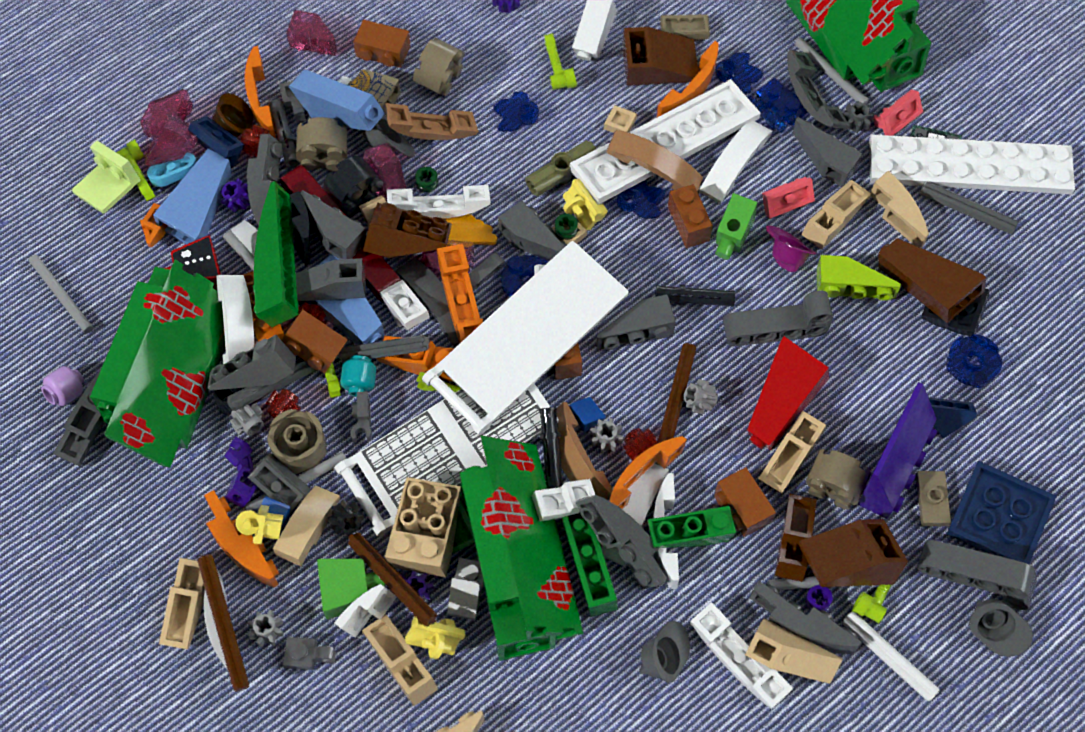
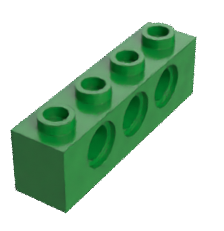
M581 512L561 517L590 617L618 610L616 594L595 532L582 517Z

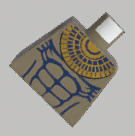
M366 69L361 70L354 80L347 76H342L339 81L372 94L383 111L385 103L394 104L401 95L399 79Z

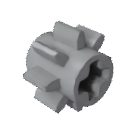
M698 379L697 384L690 383L684 392V400L687 403L686 407L691 408L692 412L703 414L704 410L711 411L717 403L716 387L709 385V381Z
M254 403L252 406L246 404L244 407L231 413L233 419L230 420V423L238 435L245 432L248 436H252L259 432L264 425L262 419L265 416L257 403Z
M612 418L604 422L599 419L597 429H590V435L594 437L591 445H597L601 449L602 454L605 450L616 452V443L623 444L624 437L618 435L622 432V425L616 426Z
M269 610L267 614H261L257 611V617L254 621H248V625L253 629L248 636L251 640L258 638L257 642L261 648L264 643H271V645L275 646L276 638L284 636L283 631L278 628L283 624L281 617L274 619L272 610ZM268 624H270L271 629H265L264 633H262L260 629L267 628Z

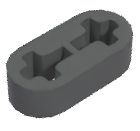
M496 252L469 274L473 292L504 265L505 261Z

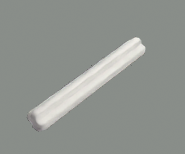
M855 612L849 613L844 618L843 625L851 629L867 647L923 698L930 701L936 696L939 688Z

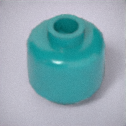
M351 356L349 360L342 364L341 387L347 390L350 396L357 397V392L372 391L375 388L376 365L366 356Z

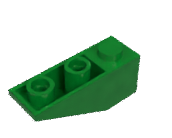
M730 506L647 520L654 548L700 547L729 542L736 534Z

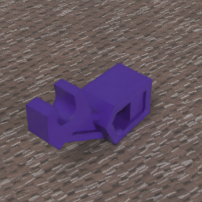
M235 436L224 456L234 467L237 466L238 472L231 480L225 499L243 508L251 499L257 485L248 478L254 470L250 454L252 449L247 442Z

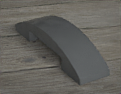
M789 50L787 52V63L790 79L795 93L804 108L816 120L826 126L848 129L850 125L840 108L828 106L811 77L817 70L807 53Z
M415 258L397 269L395 273L400 280L403 279L439 323L440 330L451 344L457 347L460 343L452 322L443 284L425 264Z

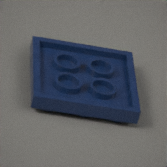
M978 461L946 534L986 553L1030 565L1057 496Z

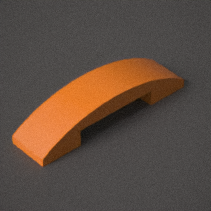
M714 41L702 54L699 73L681 94L672 89L658 104L657 118L705 92L715 71L719 48L718 42Z
M254 46L248 56L245 67L246 93L258 126L264 134H270L276 139L269 105L260 107L256 82L265 80L259 48Z
M463 243L437 248L446 300L459 343L483 323V319H480L468 273L469 265Z
M683 436L671 438L641 453L621 474L609 501L621 509L625 508L631 496L628 488L656 462L665 469L683 452L687 439Z

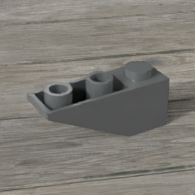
M799 117L796 118L792 134L821 176L843 187L858 168L863 153L859 152L855 147L836 139L834 135L815 127L811 122Z
M302 190L300 193L307 208L309 221L326 251L339 259H352L365 245V227L359 221L351 220L343 215L339 209L323 203L316 195H310Z
M523 201L498 217L499 231L517 249L550 261L567 246L564 241L560 242L557 239L550 225L544 224L539 219L536 210L531 206L528 207Z
M362 258L333 260L296 273L297 300L365 298V271Z
M668 295L643 299L597 335V350H612L619 345L628 343L640 344L647 339H664L674 334L676 321Z
M277 335L269 339H263L252 349L238 353L229 362L215 366L210 372L208 389L221 390L273 385L294 373L296 356Z

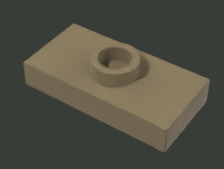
M708 14L660 15V30L690 39H709Z
M917 471L916 484L921 526H949L951 524L945 471Z

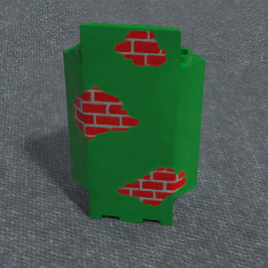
M786 0L789 8L844 81L856 76L862 85L873 82L881 93L923 76L932 42L916 24L920 6L916 0Z
M175 259L170 270L155 267L148 283L137 281L90 395L96 409L107 424L104 433L107 438L168 468H171L178 447L187 449L209 393L210 372L215 366L220 364L226 348L222 302H218V292L213 288L214 283L198 273L191 275L182 270L184 264Z
M480 435L487 466L482 468L481 466H471L459 473L462 495L466 500L486 588L487 601L496 638L497 654L499 661L555 649L556 640L582 635L584 632L555 519L540 521L532 499L535 491L547 489L537 446Z

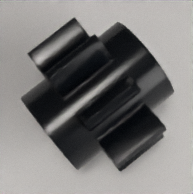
M343 499L336 506H331L332 513L327 520L333 525L332 529L337 535L344 531L347 536H350L351 533L361 529L360 520L364 519L365 516L359 511L360 507L356 502H352L349 506Z

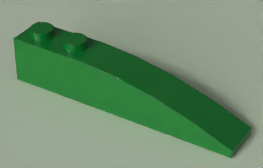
M275 181L270 183L259 222L254 254L253 285L255 314L260 320H263L271 327L299 315L290 195Z

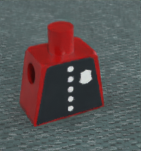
M210 235L172 250L171 257L173 262L175 259L184 264L182 270L191 275L198 273L214 283L213 288L217 290L216 276L221 275Z

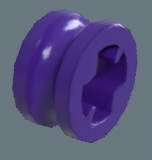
M820 585L812 586L805 598V604L810 611L813 607L817 610L827 611L833 601L831 591L827 587H821ZM817 593L821 594L822 599L826 603L823 601L821 605L816 604V599L812 598V596L815 597Z

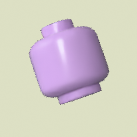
M62 366L44 377L41 390L49 403L65 406L82 395L84 378L78 370Z

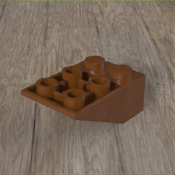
M651 27L624 28L622 48L627 86L691 82L699 73L695 41L693 39Z
M377 202L363 251L391 258L447 247L452 223L447 222L441 217L431 218L422 215L416 210L406 211L397 208L391 203L381 204Z
M860 519L799 542V546L821 587L894 585L908 563L907 558L884 519Z

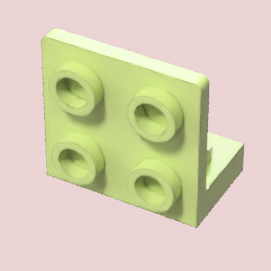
M96 141L90 148L95 155L93 159L98 166L72 189V192L101 213H106L141 180L129 160Z

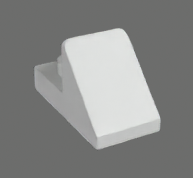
M403 279L380 292L399 327L404 326L406 330H409L430 318L427 309Z
M459 558L455 578H452L447 615L476 620L484 584L480 562Z

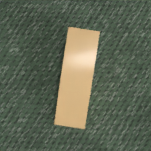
M887 171L875 181L871 197L885 208L882 216L885 221L913 245L923 248L929 233L922 213L903 184L891 172Z
M850 180L824 203L822 209L808 220L802 236L820 249H823L855 216L870 198L871 193L853 180Z
M802 411L758 479L783 494L826 429V424Z
M315 485L300 503L274 545L273 550L276 556L302 566L312 545L316 546L328 523L327 518L331 516V506L338 504L341 498L340 495Z
M179 558L175 583L173 587H170L159 641L161 645L189 649L200 618L205 593L197 560Z
M386 614L381 620H376L362 630L413 706L438 690L432 676L417 658L411 646L406 644L404 637Z

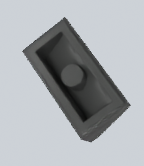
M271 453L248 476L270 498L291 506L290 513L311 491L308 485L279 462Z

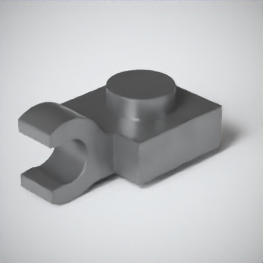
M293 81L280 83L279 87L285 109L293 108L296 123L306 122L302 104L288 87Z
M357 392V402H352L353 418H358V422L351 429V438L353 442H357V434L365 432L367 442H371V405L368 392Z
M287 637L283 666L288 669L314 670L315 662L335 663L336 651H333L334 648L331 646L317 647L316 639Z

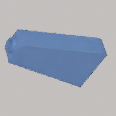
M303 70L288 86L311 118H332L337 120V125L341 127L344 124L346 128L371 131L385 115V112L372 94L309 70Z
M208 148L153 214L156 225L161 227L165 223L168 225L165 232L185 244L207 236L223 197L220 191L232 175L229 159H225L219 153Z
M330 254L319 265L338 260L339 258ZM366 297L306 301L354 344L359 345L383 341L385 336L383 325Z

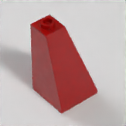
M785 336L780 341L747 429L748 434L751 436L749 440L760 449H763L765 446L771 450L829 380V367Z

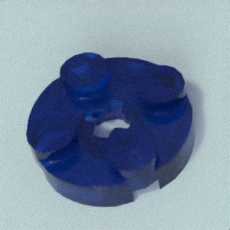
M532 255L511 257L501 273V286L504 293L511 297L524 285V281L521 280L522 277L530 276L532 278L534 276V266L538 264L546 265L548 261Z
M972 334L971 337L963 338L962 336L953 342L947 353L946 370L959 382L974 388H982L997 377L1003 362L1002 358L1000 360L999 349L992 340L982 335ZM977 356L980 365L971 364L968 357L973 358Z

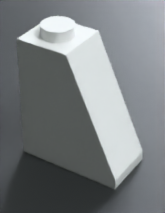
M587 0L572 47L578 58L585 61H591V58L598 60L617 13L614 0Z

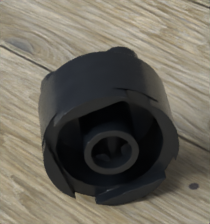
M352 156L336 165L338 170L333 175L329 172L323 183V189L347 217H352L359 212L360 205L378 197L384 184L372 167L359 156Z

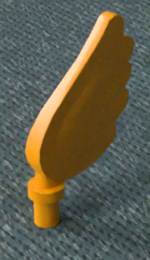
M471 214L445 218L447 222L452 223L447 246L462 243L463 246L495 245L498 238L493 234L492 226L484 224L482 220L475 219Z

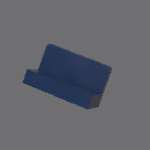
M208 116L190 122L188 130L196 136L195 141L206 150L209 148L219 153L225 159L228 158L231 168L236 166L244 146L241 141Z

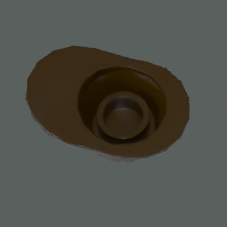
M224 93L219 98L211 119L238 138L242 134L249 132L253 122V113L242 98L232 93Z

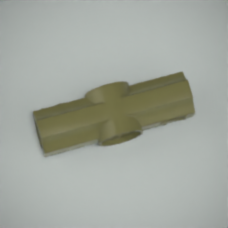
M586 140L568 152L556 153L550 163L525 177V182L530 192L538 197L558 184L569 183L574 175L570 171V163L596 150L594 144Z

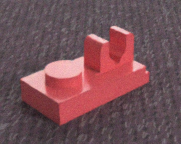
M911 89L894 102L891 107L883 108L880 116L874 115V125L883 129L884 135L893 136L923 113L919 92Z
M810 177L798 178L791 183H785L762 193L765 215L770 219L815 201L813 183Z

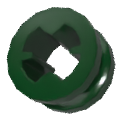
M422 167L415 173L416 186L420 191L428 193L437 188L438 175L433 168ZM428 177V179L431 178V181L426 183L422 178Z
M571 214L559 215L555 220L556 235L563 240L574 238L578 231L577 219ZM568 223L570 229L564 230L563 224Z

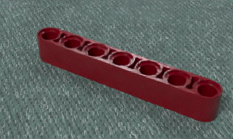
M302 165L279 178L282 187L289 195L304 190L310 195H316L323 203L330 207H335L343 213ZM363 246L352 259L362 258L365 271V285L380 302H383L384 300L380 292L401 280L382 256L363 251Z

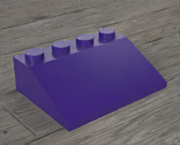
M917 383L857 504L886 519L889 518L892 511L899 512L905 499L900 495L904 488L910 489L916 476L911 472L914 466H921L926 456V452L922 451L925 443L931 445L937 433V430L933 429L937 418L922 383Z

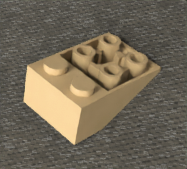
M406 477L385 554L386 560L393 568L407 571L414 570L418 573L446 578L454 546L461 486Z

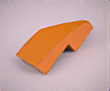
M153 203L144 219L140 220L146 243L151 248L166 234L165 229L168 226L165 223L161 227L156 225L153 214L161 206Z

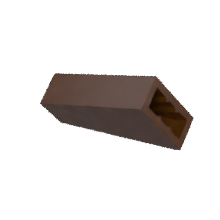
M896 238L890 244H885L878 253V268L890 278L899 282L900 286L946 323L950 322L985 292L986 276L899 238Z

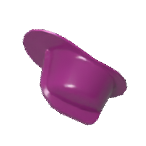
M770 225L765 227L766 231L774 238L772 256L780 267L790 272H796L799 267L805 264L810 254H816L815 251L806 247L787 231Z

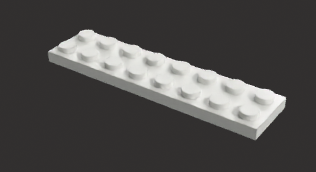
M729 80L629 133L657 143L685 159L741 129L746 123L758 120L761 113L736 84ZM609 143L571 162L569 166L571 167L570 171L577 179L582 181L598 205L655 175V173L633 161L626 164L606 153Z
M871 135L869 139L870 183H875V181L889 171L903 185L923 186L928 181L937 186L949 188L1072 194L1075 190L1072 146L888 135Z

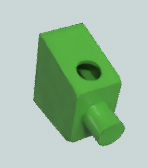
M735 193L732 194L717 230L716 244L718 248L715 254L718 257L729 260L733 251L740 253L755 221L756 201Z
M317 559L322 607L326 619L340 616L348 606L370 589L380 584L385 587V583L374 572L367 573L363 559Z

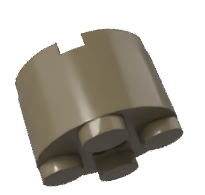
M434 37V39L427 43L420 55V69L415 68L413 81L440 95L447 96L452 87V83H450L452 78H458L462 72L464 65L461 62L465 52Z
M326 117L310 118L308 123L303 126L301 122L297 127V160L307 171L327 169L328 171L336 172L338 170L336 165L347 158L346 126L343 124L342 128L337 125V120Z
M296 409L287 410L280 413L271 422L267 436L271 452L279 462L294 474L308 471L317 466L326 456V438L321 423L314 414L308 411H297Z
M821 449L806 479V484L810 487L808 493L819 499L827 496L835 500L834 504L836 506L849 510L851 505L858 504L871 471L868 467L865 471L860 468L861 462L847 454L831 450L828 455L824 454L825 449Z

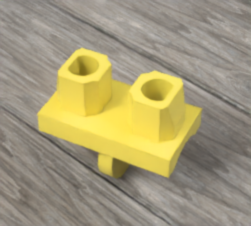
M574 179L571 188L562 196L566 201L563 207L565 213L574 214L586 230H591L595 223L602 221L608 210L603 204L598 205L580 179Z
M261 505L258 513L253 510L242 511L237 516L236 527L244 535L255 533L253 543L262 544L264 537L279 539L283 515L268 513L269 506Z
M414 617L411 628L405 636L406 644L428 649L429 657L438 659L442 653L449 655L455 653L458 643L465 638V630L456 628L454 620L445 618L440 620L439 623L435 622V624L426 627Z

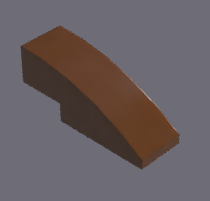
M789 493L774 576L803 582L808 561L799 546V542L813 535L817 499Z

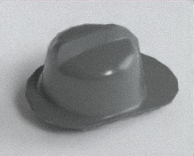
M385 115L371 131L363 130L362 132L370 147L381 155H389L399 151L407 157H415L416 153L410 142L401 133L389 127Z
M979 599L976 602L977 607L969 620L970 631L990 650L1001 656L1012 657L1022 654L1030 647L1033 639L1032 629L1027 621L1015 610L999 599L984 601Z
M677 621L667 622L655 638L643 645L641 649L642 664L639 669L641 674H648L652 678L662 679L667 683L675 682L690 655L689 635L681 623Z

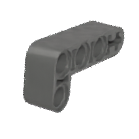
M813 291L804 297L801 305L733 312L723 317L727 344L729 346H743L778 342L784 336L789 340L822 336L829 331L833 315L828 293L826 291Z
M935 540L925 541L917 565V569L925 575L1003 595V602L1017 610H1029L1037 583L1036 570L1027 563Z

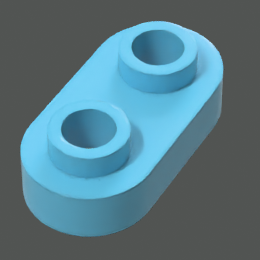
M180 153L150 166L147 170V176L153 186L165 187L183 179L197 161L192 153Z

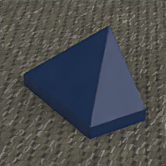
M928 397L937 418L934 428L943 439L976 418L977 411L971 402Z

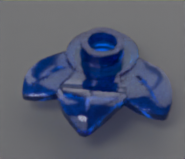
M747 52L734 53L729 59H724L718 63L715 68V75L720 81L727 82L732 80L743 94L752 92L751 85L757 83L763 77L764 72L748 64L750 53Z
M515 91L511 99H502L493 106L495 113L503 117L497 128L501 132L516 131L523 124L531 125L535 123L539 117L538 105L531 101L527 93L522 91Z
M644 180L619 193L617 205L621 210L634 212L640 218H657L661 215L657 205L664 199L666 191L658 187L647 186V180Z

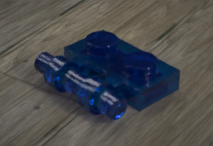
M775 77L757 90L756 97L758 100L752 95L748 97L761 113L760 116L767 121L766 124L771 129L775 128L780 133H783L787 128L783 121L793 126L797 117L802 118L808 113L799 98ZM769 107V108H770L772 111H774L775 113L773 114V113H772L771 111H769L767 108Z

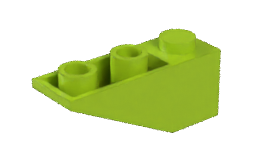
M820 256L817 265V291H826L829 298L847 296L854 299L877 298L882 301L896 298L900 289L899 282L847 256Z

